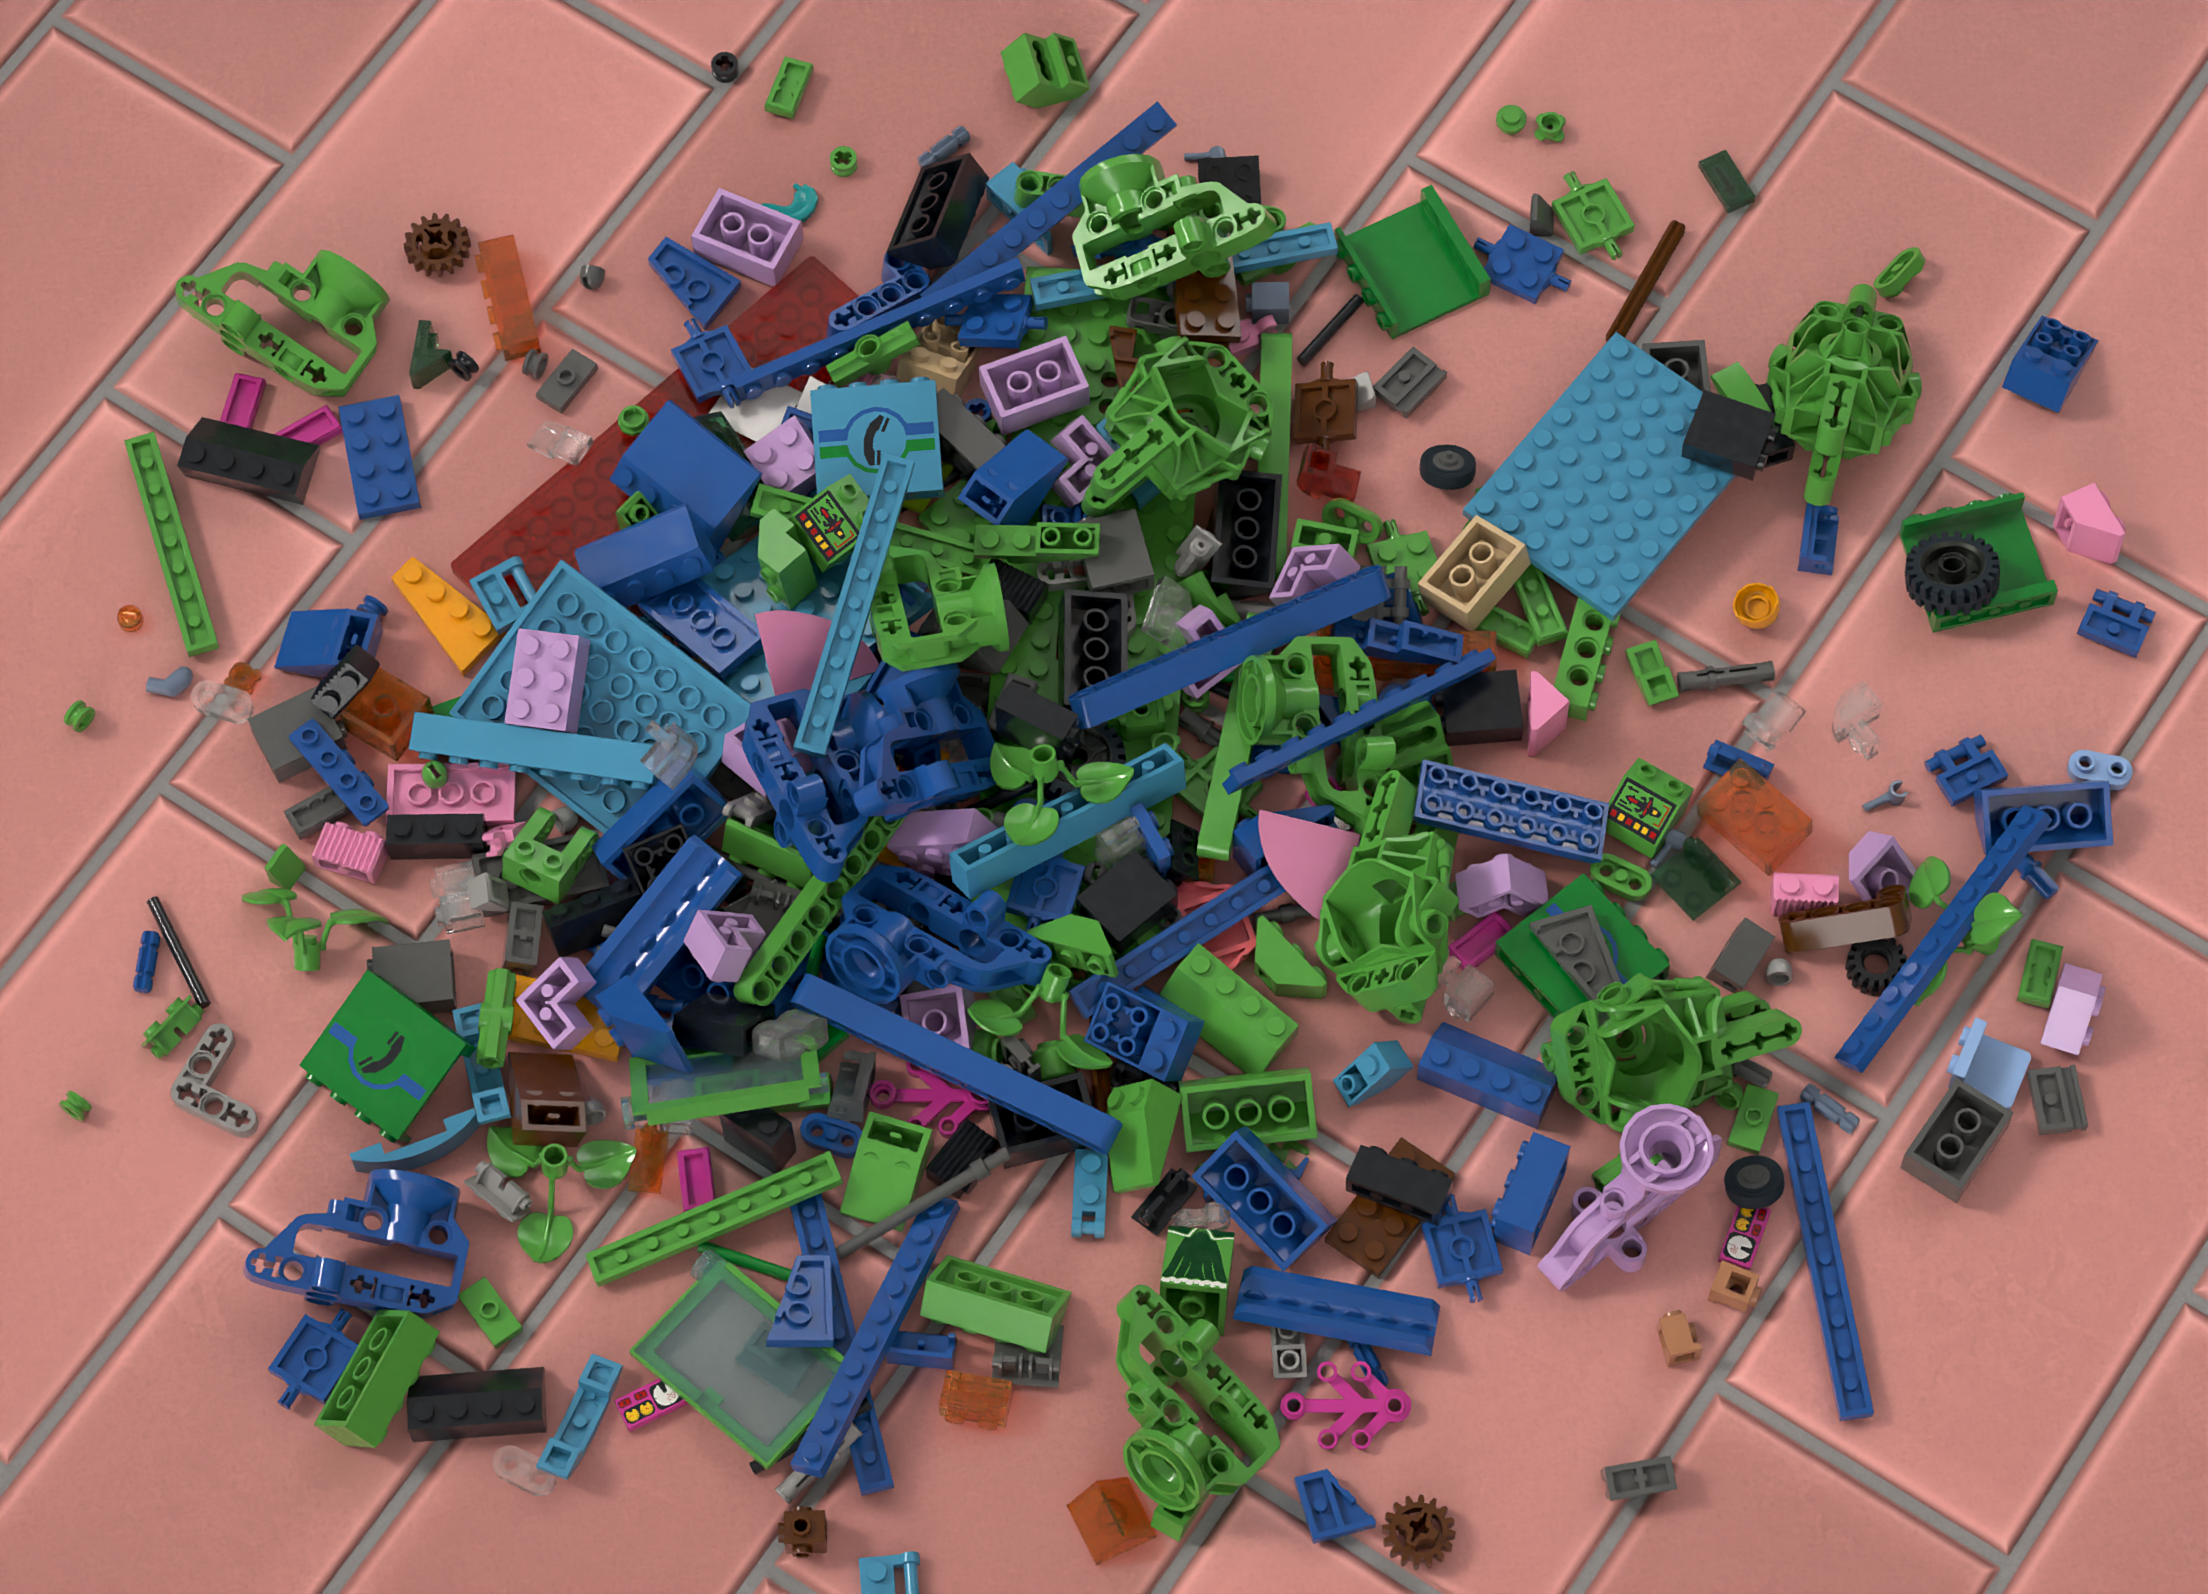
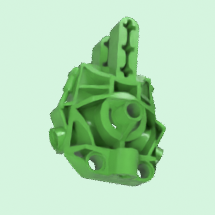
M1867 284L1855 285L1849 293L1846 304L1831 301L1816 303L1793 330L1787 345L1779 344L1774 349L1768 363L1769 372L1766 383L1773 392L1772 401L1776 414L1775 422L1781 424V434L1794 439L1806 451H1813L1804 490V499L1815 506H1825L1831 502L1841 457L1849 460L1864 454H1879L1882 446H1889L1891 444L1892 437L1903 424L1912 423L1917 400L1921 396V377L1918 372H1912L1913 357L1903 321L1895 315L1876 311L1877 293L1873 287ZM1840 406L1838 416L1833 417L1835 407ZM1826 455L1829 456L1825 476L1821 478L1820 474Z
M1173 336L1159 341L1155 345V353L1143 355L1139 358L1134 372L1125 387L1120 388L1111 405L1107 407L1104 415L1107 421L1104 428L1120 448L1095 469L1090 486L1087 488L1081 503L1084 514L1094 517L1105 516L1148 479L1171 501L1176 497L1179 500H1186L1189 495L1211 487V484L1226 478L1237 480L1248 457L1260 461L1271 439L1274 419L1272 398L1224 346L1207 342L1189 341L1186 336L1183 338L1181 336ZM1208 359H1217L1222 366L1213 367L1209 364ZM1136 381H1137L1138 385H1137V386L1133 389V391L1131 392L1133 386L1135 385V383H1136ZM1257 404L1261 406L1263 413H1255L1250 405ZM1187 409L1192 410L1193 413L1181 412L1178 414L1176 411ZM1204 427H1208V433L1205 432ZM1092 498L1095 499V500H1097V499H1099V498H1100V499H1104V500H1103V502L1098 501V502L1094 503V502L1092 501Z
M1391 770L1379 780L1359 847H1353L1347 869L1323 896L1322 909L1320 910L1318 941L1315 942V950L1322 963L1337 975L1336 980L1339 985L1367 1011L1377 1012L1387 1009L1398 1020L1409 1024H1416L1422 1019L1427 999L1435 992L1438 986V974L1443 973V965L1449 956L1448 926L1449 921H1455L1456 916L1453 910L1458 904L1459 898L1448 889L1454 849L1459 833L1417 822L1414 834L1408 835L1414 816L1418 789L1399 771Z
M1638 973L1624 985L1622 982L1608 984L1598 993L1597 999L1576 1005L1556 1016L1550 1025L1551 1041L1541 1045L1540 1054L1545 1068L1557 1076L1559 1093L1563 1100L1597 1123L1607 1124L1612 1129L1623 1133L1625 1125L1634 1114L1651 1105L1669 1103L1690 1109L1691 1107L1696 1108L1714 1095L1721 1096L1723 1090L1733 1086L1731 1064L1795 1044L1800 1039L1802 1027L1797 1019L1779 1009H1771L1765 1000L1749 991H1740L1721 997L1720 989L1701 976L1674 978L1673 980H1655ZM1642 1025L1644 1026L1646 1032L1645 1043H1643L1644 1038L1643 1031L1641 1029ZM1574 1027L1570 1036H1567L1569 1030ZM1622 1032L1620 1038L1617 1039L1618 1034ZM1635 1055V1057L1630 1060H1617V1056L1622 1058H1628ZM1582 1089L1581 1094L1576 1097L1578 1091ZM1611 1104L1620 1107L1621 1110L1612 1113Z

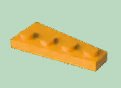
M413 556L391 577L395 587L413 611L418 614L430 634H433L441 645L442 650L450 657L463 677L506 634L504 632L498 635L485 612Z

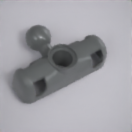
M1172 282L1166 285V293L1170 298V302L1142 296L1131 298L1126 315V324L1129 328L1145 329V332L1158 334L1163 340L1178 336L1177 324H1170L1166 321L1173 320L1176 322ZM1139 302H1145L1150 305L1148 315L1136 313Z

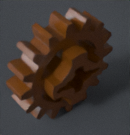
M433 213L431 220H427L426 217L422 216V224H411L412 232L405 233L406 243H403L408 263L414 264L416 272L424 268L426 276L429 277L432 271H436L438 277H442L444 270L453 274V266H464L462 258H469L468 248L471 247V242L466 226L461 227L458 218L450 222L449 214H445L442 219H438L437 214ZM456 238L457 245L456 248H453V245L455 244L454 239ZM419 242L422 243L420 252L417 250Z
M1419 1495L1418 1502H1413L1410 1496H1406L1405 1506L1395 1502L1393 1504L1395 1514L1390 1512L1385 1514V1520L1389 1524L1382 1525V1534L1389 1536L1383 1539L1384 1547L1392 1546L1390 1551L1391 1558H1395L1398 1555L1401 1556V1566L1404 1567L1408 1561L1413 1562L1414 1570H1418L1420 1562H1425L1427 1568L1430 1569L1432 1568V1559L1435 1558L1441 1563L1444 1561L1442 1550L1446 1552L1452 1551L1453 1545L1448 1540L1455 1539L1456 1531L1449 1529L1454 1526V1518H1445L1448 1511L1446 1506L1440 1509L1436 1508L1437 1499L1433 1498L1428 1504L1424 1503L1423 1495ZM1420 1512L1419 1514H1415V1515H1412V1516H1409V1515H1408V1514H1411V1513ZM1433 1519L1438 1522L1441 1534H1439V1530L1433 1527ZM1425 1523L1424 1533H1420L1418 1537L1416 1536L1413 1542V1531L1416 1532ZM1396 1530L1399 1531L1398 1534L1404 1536V1546L1399 1542ZM1426 1548L1430 1549L1425 1552H1417Z

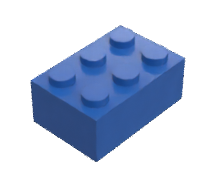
M1533 1132L1529 1142L1523 1140L1517 1154L1518 1162L1515 1170H1510L1504 1187L1506 1189L1503 1198L1497 1199L1491 1215L1493 1216L1491 1228L1494 1229L1495 1242L1527 1255L1531 1254L1567 1171L1571 1146Z

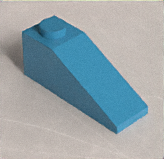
M1011 162L986 182L987 199L1010 221L1024 210V208L1016 205L1014 191L1017 176L1021 172L1026 171V169H1020L1014 162ZM1049 230L1034 242L1047 256L1053 253L1052 236Z

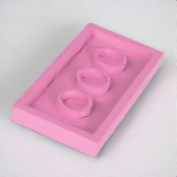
M442 763L447 769L448 781L441 788L433 789L426 786L422 778V769L426 764H388L387 804L389 810L386 812V825L387 815L484 813L487 826L515 823L517 772L509 771L510 765L498 764V769L479 767V763H468V765ZM435 768L431 769L436 778L441 776Z

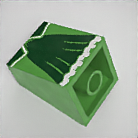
M1169 1225L1159 1296L1189 1326L1199 1319H1205L1217 1328L1220 1336H1224L1235 1232Z

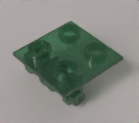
M1690 836L1684 841V848L1651 873L1650 876L1694 921L1740 885L1741 881L1699 837L1694 839Z

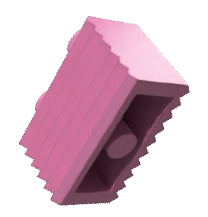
M326 822L312 854V859L315 867L376 884L389 852L386 840L376 832L366 831L365 833H360L359 831H354L346 823L336 822V824H330Z
M1773 873L1770 887V914L1772 916L1776 913L1781 916L1782 914L1838 905L1839 875Z

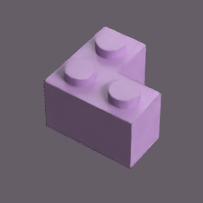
M1083 415L1073 420L1050 441L1059 452L1069 458L1070 466L1057 477L1051 487L1068 508L1082 501L1097 466L1115 452Z
M1340 544L1293 547L1269 599L1278 606L1357 572L1361 566Z
M1200 604L1175 623L1188 643L1224 629L1213 611ZM1240 664L1182 689L1186 694L1197 699Z
M1498 854L1493 860L1483 864H1472L1468 866L1467 870L1455 874L1459 910L1477 918L1503 908L1524 917L1532 914L1548 901L1545 871L1532 866L1530 863L1519 860L1511 854Z
M698 910L683 942L710 980L718 983L723 981L738 982L745 966L748 965L757 953L766 933L752 914Z
M559 957L516 1001L553 1049L572 1050L594 1029L575 1003L597 982L579 958Z
M2064 963L2040 1044L2075 1055H2079L2082 1045H2089L2094 1028L2088 1026L2091 1016L2098 1017L2106 987L2100 985L2103 974Z

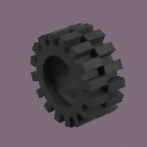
M1892 937L1889 941L1879 939L1852 944L1851 950L1849 949L1845 970H1848L1846 974L1848 980L1853 979L1851 985L1855 989L1860 986L1861 993L1866 994V991L1870 990L1872 991L1871 996H1877L1878 991L1882 993L1907 960L1906 954H1902L1904 949L1902 945H1895V938ZM1872 954L1880 955L1887 960L1889 967L1882 974H1873L1864 967V959Z

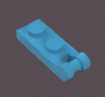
M1075 1149L1071 1237L1081 1238L1082 1234L1094 1235V1238H1105L1108 1155L1093 1149ZM1095 1216V1222L1082 1221V1217Z

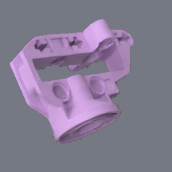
M1669 1103L1651 1105L1635 1113L1625 1125L1619 1144L1622 1164L1621 1174L1603 1188L1602 1193L1592 1187H1582L1575 1192L1571 1207L1574 1220L1551 1251L1539 1262L1538 1269L1560 1292L1574 1284L1607 1256L1625 1272L1630 1273L1640 1270L1645 1262L1647 1245L1638 1231L1687 1190L1700 1183L1709 1172V1169L1718 1160L1722 1138L1718 1134L1712 1136L1704 1123V1119L1685 1107ZM1660 1153L1663 1160L1655 1166L1649 1160L1653 1155ZM1586 1200L1592 1202L1586 1209L1581 1208L1579 1205L1580 1202ZM1620 1226L1623 1228L1624 1232L1621 1236L1613 1239L1607 1238ZM1627 1248H1633L1640 1255L1631 1258L1626 1256L1623 1251Z

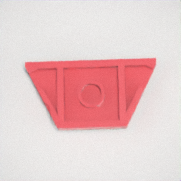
M1195 881V883L1183 882L1181 886L1177 887V908L1184 917L1233 885H1212L1205 881ZM1248 916L1202 945L1233 972L1256 950V936Z

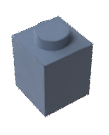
M1252 282V294H1246V313H1252V324H1256L1261 318L1268 315H1273L1277 324H1289V282Z

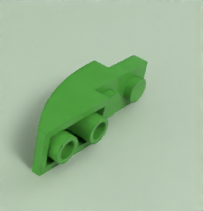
M1037 522V526L976 525L975 559H1007L1008 563L1059 562L1099 556L1101 524Z

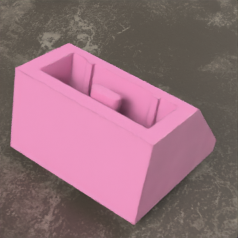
M2092 483L2061 497L2053 528L2067 551L2108 564L2117 562L2126 529L2123 521L2119 517H2115L2110 509L2107 495L2103 491L2100 492L2096 484Z

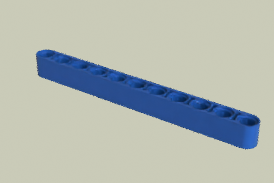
M1381 565L1366 567L1073 693L1068 697L1072 711L1079 715V728L1087 729L1236 666L1244 662L1251 655L1266 653L1291 642L1297 636H1305L1388 600L1391 597V593Z
M805 973L790 1001L791 1005L808 1015L1099 1153L1108 1155L1123 1126L1119 1120L812 974Z

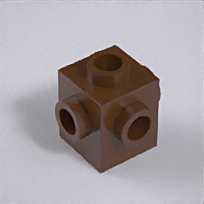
M798 1506L794 1507L792 1511H784V1522H778V1542L784 1543L786 1554H792L793 1557L808 1558L813 1553H827V1517L825 1510H813L811 1507Z

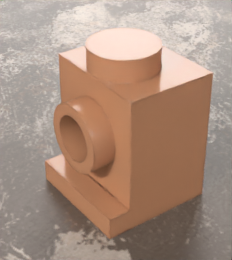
M1722 1260L1710 1289L1708 1301L1713 1303L1716 1301L1746 1313L1749 1305L1756 1307L1762 1292V1288L1757 1286L1760 1275ZM1731 1289H1739L1742 1292V1295L1731 1291Z
M1675 1310L1664 1314L1663 1318H1659L1657 1333L1667 1367L1700 1359L1702 1351L1701 1342L1694 1343L1697 1342L1696 1329L1693 1322L1688 1323L1685 1313H1682L1681 1310Z

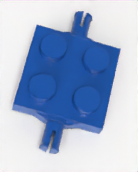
M1511 224L1507 227L1502 238L1495 244L1480 237L1474 243L1473 249L1489 256L1484 269L1491 279L1490 283L1533 304H1536L1542 292L1550 285L1564 292H1567L1571 286L1572 280L1556 274L1557 266L1564 255V249Z
M994 294L985 302L970 304L963 314H947L944 317L945 326H961L958 335L960 346L1019 349L1022 338L1029 329L1047 330L1048 318L1030 316L1034 305L1032 295Z
M695 318L690 319L691 324L687 320L684 326L691 338L684 344L671 349V353L698 404L714 396L723 395L729 408H735L734 403L736 407L739 406L741 400L734 390L735 386L732 378L752 369L727 324L713 331L702 332Z
M1064 851L1014 877L1006 902V912L1022 916L1028 920L1025 932L1039 926L1041 923L1045 924L1073 913L1076 897L1079 894L1084 879L1086 866L1069 862L1063 858Z
M1452 1194L1445 1209L1446 1215L1441 1218L1439 1225L1436 1226L1426 1222L1422 1223L1421 1229L1438 1289L1453 1285H1466L1470 1303H1475L1476 1299L1477 1302H1480L1484 1298L1479 1282L1484 1278L1503 1274V1267L1486 1209L1474 1212H1459L1455 1195Z
M340 1308L331 1324L319 1322L306 1314L303 1316L268 1368L271 1374L283 1380L288 1386L277 1401L278 1404L289 1410L299 1393L311 1396L324 1405L326 1404L358 1346L357 1343L346 1338L342 1332L350 1318H352V1314Z

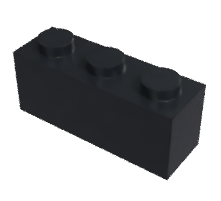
M484 813L387 815L386 846L391 860L472 859L474 854L487 852L486 840L483 841L482 836L488 831Z
M633 877L626 880H618L608 887L595 892H587L577 899L556 904L551 909L542 912L552 943L559 957L569 956L605 942L608 939L601 936L604 924L617 927L642 897Z
M1360 1145L1346 1177V1191L1438 1226L1453 1193V1180L1440 1170L1432 1169L1429 1171L1418 1167V1164L1411 1159L1392 1157L1380 1147Z

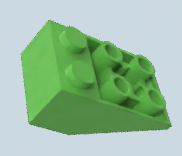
M870 1111L859 1139L840 1214L876 1224L912 1203L934 1145L932 1129ZM906 1222L893 1230L903 1232Z

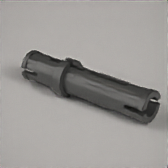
M1772 661L1722 668L1705 666L1703 670L1677 673V684L1680 692L1698 689L1715 691L1716 687L1775 680V669Z

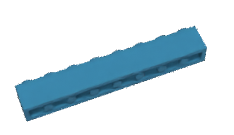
M414 712L409 750L419 752L418 758L437 761L438 755L448 756L449 763L468 765V759L479 761V767L498 769V764L510 765L509 771L527 774L529 768L540 769L539 775L558 778L559 772L570 773L571 780L589 782V777L592 776L601 778V784L619 786L621 780L631 782V788L650 790V785H655L662 778L667 750L665 747L653 744Z
M1164 743L1123 764L1134 768V775L1123 793L1115 800L1101 804L1088 802L1081 797V787H1078L1043 805V807L1053 808L1058 812L1059 825L1056 832L1040 844L1032 846L1014 844L1005 832L1004 826L962 846L949 853L952 882L969 899H972L984 891L990 890L1130 818V807L1142 802L1145 809L1167 799L1186 789L1184 760L1167 743Z

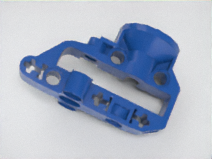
M958 663L917 669L886 683L874 692L873 695L881 706L886 708L888 715L876 720L881 736L865 745L861 750L859 789L855 791L853 798L855 806L861 814L865 816H883L885 822H892L919 809L970 799L996 784L990 769V757L995 742L983 712L964 697L957 682V678L961 673ZM932 739L934 743L960 739L969 759L968 761L949 763L948 759L928 766L923 764L913 770L899 772L892 757L890 747L894 746L895 749L919 746Z
M799 689L752 702L748 718L745 721L742 748L752 770L777 812L774 822L775 838L782 848L795 845L813 875L822 882H834L840 877L845 860L862 839L863 829L868 821V816L858 811L853 799L855 791L859 789L860 754L865 745L881 736L876 720L885 717L886 714L875 696L866 690L844 696L826 758L808 755L814 767L821 772L848 820L847 823L835 825L825 809L828 797H826L822 779L817 774L806 776L797 758H793L784 743L785 737L776 723L777 720L789 718L798 732L811 690ZM893 746V747H890V750H891L892 757H893V759H894V755H895V754H894V746Z
M876 865L842 897L843 913L840 915V926L829 935L825 945L827 961L840 983L852 994L873 1004L890 1003L914 980L932 990H935L937 987L945 988L952 984L978 993H987L1022 984L1036 986L1040 984L1047 965L1051 963L1052 952L1047 945L1005 921L1006 903L997 892L986 890L972 902L913 869L888 865ZM875 899L896 912H888L871 902V900ZM910 916L928 926L931 932L958 946L959 951L918 929L908 917Z
M393 1169L373 1170L369 1173L363 1201L344 1197V1201L331 1199L329 1200L327 1213L304 1214L296 1217L265 1248L252 1250L248 1254L243 1272L245 1277L253 1283L271 1289L304 1295L306 1301L319 1305L333 1306L336 1302L373 1311L404 1310L413 1312L421 1319L450 1310L458 1299L469 1248L468 1239L455 1221L461 1193L460 1189L449 1182L420 1173ZM367 1216L377 1217L380 1220L381 1227L377 1230L368 1229L364 1225V1218ZM305 1229L319 1232L325 1229L348 1234V1238L383 1246L390 1247L393 1243L409 1246L411 1252L452 1260L454 1268L450 1286L447 1287L346 1265V1261L341 1262L331 1258L319 1257V1255L314 1258L295 1254L293 1248L296 1235ZM433 1230L442 1231L446 1237V1242L441 1245L434 1244L429 1238V1232ZM257 1259L264 1260L263 1266L268 1267L264 1268L262 1273L256 1272V1266L252 1265L257 1262ZM279 1262L280 1266L276 1272V1277H273L274 1269L271 1268H274L275 1263ZM296 1266L301 1272V1278L298 1280L287 1279L284 1275V1268ZM356 1280L361 1281V1286L365 1288L360 1294L354 1293L355 1287L350 1286L354 1285ZM422 1294L427 1296L426 1299L430 1303H428L426 1308H421L420 1301L414 1299H419Z

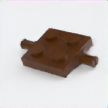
M1325 361L1321 362L1320 379L1309 383L1295 384L1293 440L1295 444H1318L1317 459L1324 461V458L1325 460L1330 459V443L1355 440L1357 432V380L1333 378L1334 363L1331 361H1327V365Z

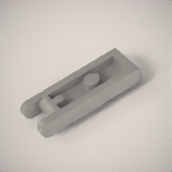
M756 791L728 802L724 806L722 814L727 817L733 815L745 821V826L753 828L775 818L777 812L769 798H765Z

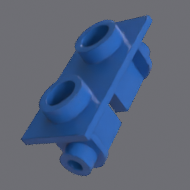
M1715 740L1714 744L1712 743L1709 747L1708 757L1703 768L1762 793L1775 764Z

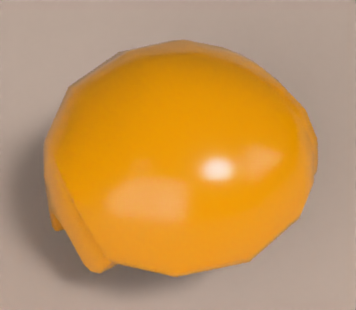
M1757 582L1746 584L1738 590L1732 607L1735 617L1742 625L1751 629H1762L1775 622L1779 616L1781 604L1780 598L1772 586Z

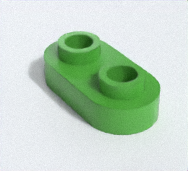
M1911 247L1902 251L1879 274L1873 285L1881 297L1893 298L1898 296L1910 279L1922 271L1926 259L1920 249Z
M1335 498L1328 502L1322 510V520L1324 523L1359 530L1361 544L1374 542L1383 532V522L1376 513L1347 499ZM1337 508L1344 511V518L1338 516ZM1365 521L1371 523L1372 531L1365 528Z
M1603 853L1601 862L1591 863V880H1596L1602 888L1630 901L1644 900L1650 894L1652 878L1645 869L1609 853ZM1608 870L1611 872V875L1603 876L1600 872ZM1636 883L1641 888L1633 890L1630 888V885Z

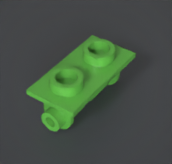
M191 995L185 998L184 1001L178 997L165 1010L169 1016L162 1024L156 1020L143 1033L147 1039L141 1046L144 1047L150 1043L153 1046L150 1051L158 1059L163 1055L167 1057L169 1052L182 1040L173 1031L176 1027L187 1035L202 1020L201 1015L204 1013V1010L196 1003L192 1007L187 1003L192 998Z

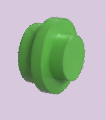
M1506 105L1497 112V126L1506 134H1516L1526 125V113L1519 106Z
M627 406L619 414V428L627 435H640L649 424V416L639 406Z

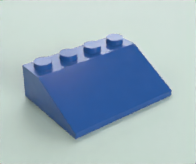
M668 400L623 454L609 480L630 497L636 491H640L658 514L687 503L714 549L718 550L721 549L763 473L676 403Z

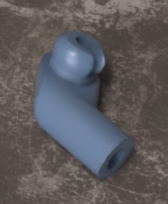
M182 666L165 680L149 677L146 684V692L175 697L191 684L193 673L188 667Z

